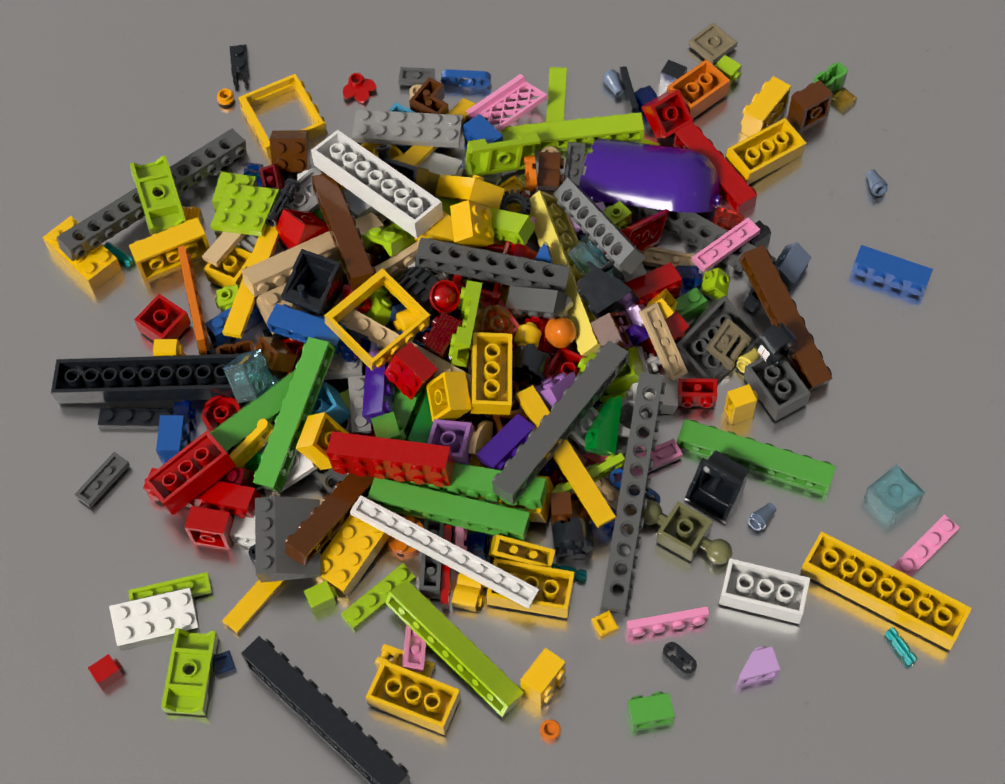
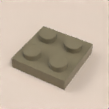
M713 22L691 38L688 45L714 64L737 47L738 42Z

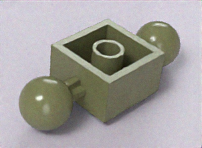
M647 500L646 510L642 509L641 517H644L643 524L654 525L656 523L661 525L657 532L656 542L689 561H692L699 548L706 551L708 559L714 564H725L732 557V547L729 542L724 539L712 541L706 538L711 531L713 520L677 501L667 516L662 513V508L658 502Z

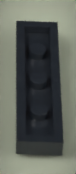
M100 408L98 427L99 429L158 430L160 415H177V410Z

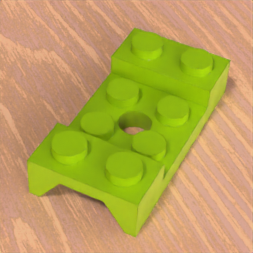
M534 131L520 133L518 139L488 144L485 139L468 141L465 171L468 177H473V175L482 176L525 169L524 157L534 155L535 145L540 144L541 140L537 132Z
M166 155L161 156L152 163L143 165L134 162L130 163L131 174L140 197L150 235L186 222ZM161 190L163 195L156 197L153 195V192Z
M396 223L382 230L378 227L371 228L362 235L366 249L378 243L384 246L391 257L417 242L413 235Z
M467 280L466 288L462 287L458 310H462L460 318H463L462 327L458 326L456 334H452L449 356L452 357V365L467 366L482 283Z
M175 628L161 705L165 713L206 715L209 697L207 692L213 656L216 655L219 637L216 631L200 634L189 633L180 628ZM187 666H194L195 670L192 674L187 675L184 673Z

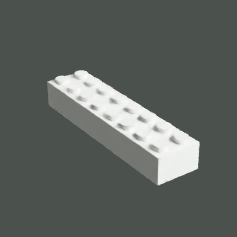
M339 130L335 131L311 150L314 166L415 238L420 237L444 217L440 200Z

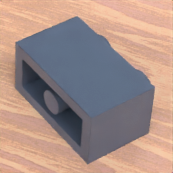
M797 242L785 246L774 262V266L778 268L783 283L787 286H793L799 281V276L806 270L812 257Z

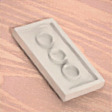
M191 588L109 606L117 646L174 634L175 628H180L184 631L199 628Z

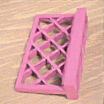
M519 74L469 108L466 112L469 121L478 114H481L485 119L489 117L487 121L491 125L499 124L495 128L501 132L547 100L548 96L543 91L526 82L525 76ZM528 97V100L519 101L520 98ZM507 107H514V109L506 110ZM505 115H512L510 118H504ZM501 116L500 119H492L493 117Z

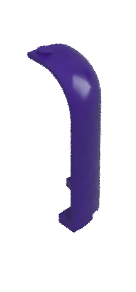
M599 138L592 145V153L587 154L584 166H587L585 175L580 177L579 187L593 201L615 204L621 201L624 205L690 213L713 211L721 204V195H719L720 180L716 168L706 156L689 149Z

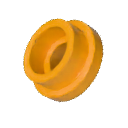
M227 88L221 89L217 95V100L221 105H229L235 98L234 93Z

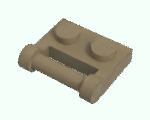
M726 319L705 349L717 358L726 369L732 370L735 366V361L745 346L751 343L752 339L730 319ZM737 338H739L740 342L728 358L726 354Z

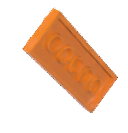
M185 246L178 247V253L199 355H207V351H210L209 340L190 252L186 253Z

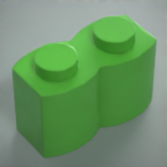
M836 62L830 65L827 71L817 74L813 83L821 80L831 92L837 91L844 86L848 69L842 63Z

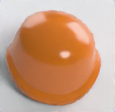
M555 317V320L550 319L547 322L545 336L552 346L566 348L577 336L576 326L569 318Z

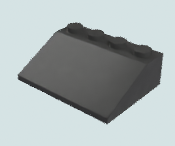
M726 296L715 299L685 330L686 334L681 339L674 341L684 365L689 371L700 379H717V383L730 370L726 369L705 348L726 319H730L752 339L751 343L745 346L739 357L747 353L754 346V343L760 340V335ZM737 338L726 354L728 358L740 342L739 338Z
M279 496L255 498L256 576L261 583L322 577L321 549L305 567L285 554L286 539L290 534L293 535L297 531L302 521H306L310 517V513L315 507L318 508L320 506L319 499Z

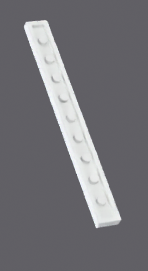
M361 495L350 511V515L528 609L539 592L538 588Z

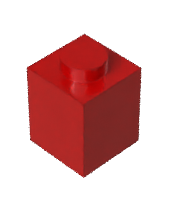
M109 654L88 667V670L102 690L123 677L120 671L123 668L117 657L112 659Z

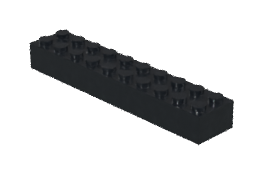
M243 354L56 359L51 394L58 404L210 400L215 396L244 399L248 364Z
M258 636L241 652L247 667L370 784H410L407 768L401 763L397 765L392 760L393 756L385 748L381 750L373 736L370 734L366 736L358 722L355 720L351 722L343 708L340 706L336 708L328 694L324 693L322 695L317 690L319 687L313 680L309 679L307 681L303 677L304 673L298 666L292 667L289 663L290 660L284 653L280 652L278 654L274 649V644L269 639L263 640Z

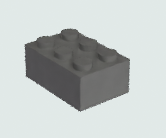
M763 358L745 367L744 379L752 390L756 391L758 398L775 421L808 404L811 393L785 358L784 362L778 367L768 365Z

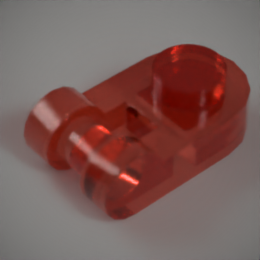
M717 207L714 212L715 217L712 218L711 222L721 228L731 230L744 221L745 218L738 212Z

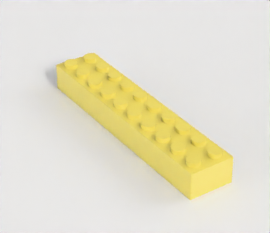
M539 190L529 200V202L531 201L529 216L536 219L534 232L538 239L537 243L540 247H542L544 241L548 243L554 264L570 267L565 294L571 298L574 306L567 311V318L576 326L577 336L575 341L578 346V352L585 357L590 352L597 355L600 343L592 332L591 322L599 318L595 314L593 315L587 305L590 303L581 298L577 292L579 287L576 284L590 272V268L586 263V258L569 215L557 203L558 199L555 196Z

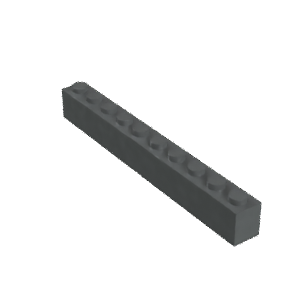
M608 341L605 346L602 345L599 348L596 357L588 361L583 373H579L576 376L574 384L566 388L561 400L553 404L551 412L541 419L540 425L536 430L533 429L530 432L525 444H521L518 447L516 455L512 459H508L503 471L494 476L492 480L493 493L514 505L628 363L629 352L611 341Z

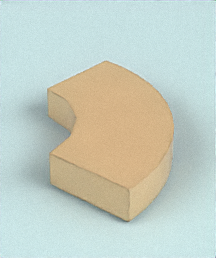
M482 421L477 425L478 430L473 432L470 439L469 454L477 457V453L492 439L493 421Z

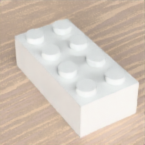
M730 558L719 604L800 624L810 578Z

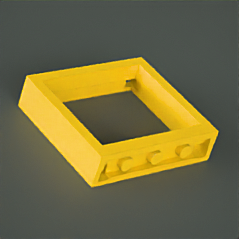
M296 74L238 97L240 107L268 158L271 157L270 140L252 108L293 90L297 92L314 122L313 125L302 129L308 130L309 141L326 134L325 126L327 124L324 121V117H320L317 105L311 102V94L309 91H305L303 80L299 81Z
M383 268L325 314V324L372 371L376 367H382L389 356H394L400 351L401 346L405 343H410L419 331L423 332L426 330L430 322V314ZM384 285L418 321L372 358L337 322Z

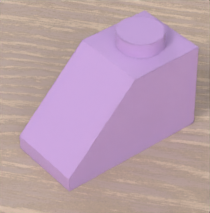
M761 646L751 653L739 675L738 687L778 677L780 667L773 647L766 648V646Z

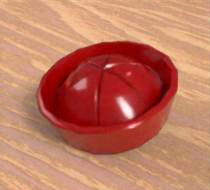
M447 279L440 280L431 288L429 301L438 312L451 313L460 303V290L453 281Z

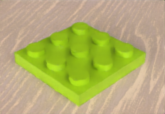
M229 183L210 224L211 229L214 231L263 237L268 225L265 221L279 199V189Z

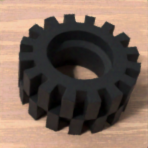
M511 190L510 194L506 191L505 196L503 195L499 209L508 211L507 206L510 203H517L521 206V210L516 213L529 215L531 201L529 202L530 198L526 197L524 192L521 195L520 190H517V193Z

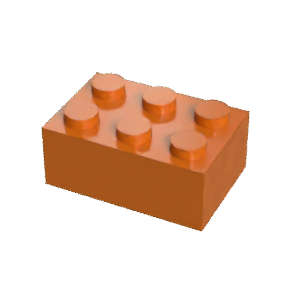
M706 59L667 86V91L679 89L692 118H695L729 94L731 80Z

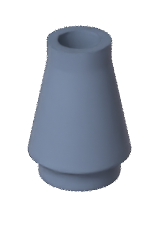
M614 69L604 73L603 82L616 97L622 95L624 89L619 73Z
M876 170L868 171L866 177L868 178L871 193L876 196L885 194L888 190L887 182Z
M767 503L750 514L748 519L750 526L757 531L765 529L776 512V507L771 503Z

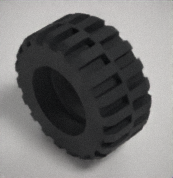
M410 267L396 282L430 314L428 328L433 327L434 318L440 316L441 312H438L431 305L429 293L434 284L439 282L440 279L422 267ZM390 292L392 302H394L395 305L402 304ZM457 307L451 313L446 314L459 320L461 310H458Z

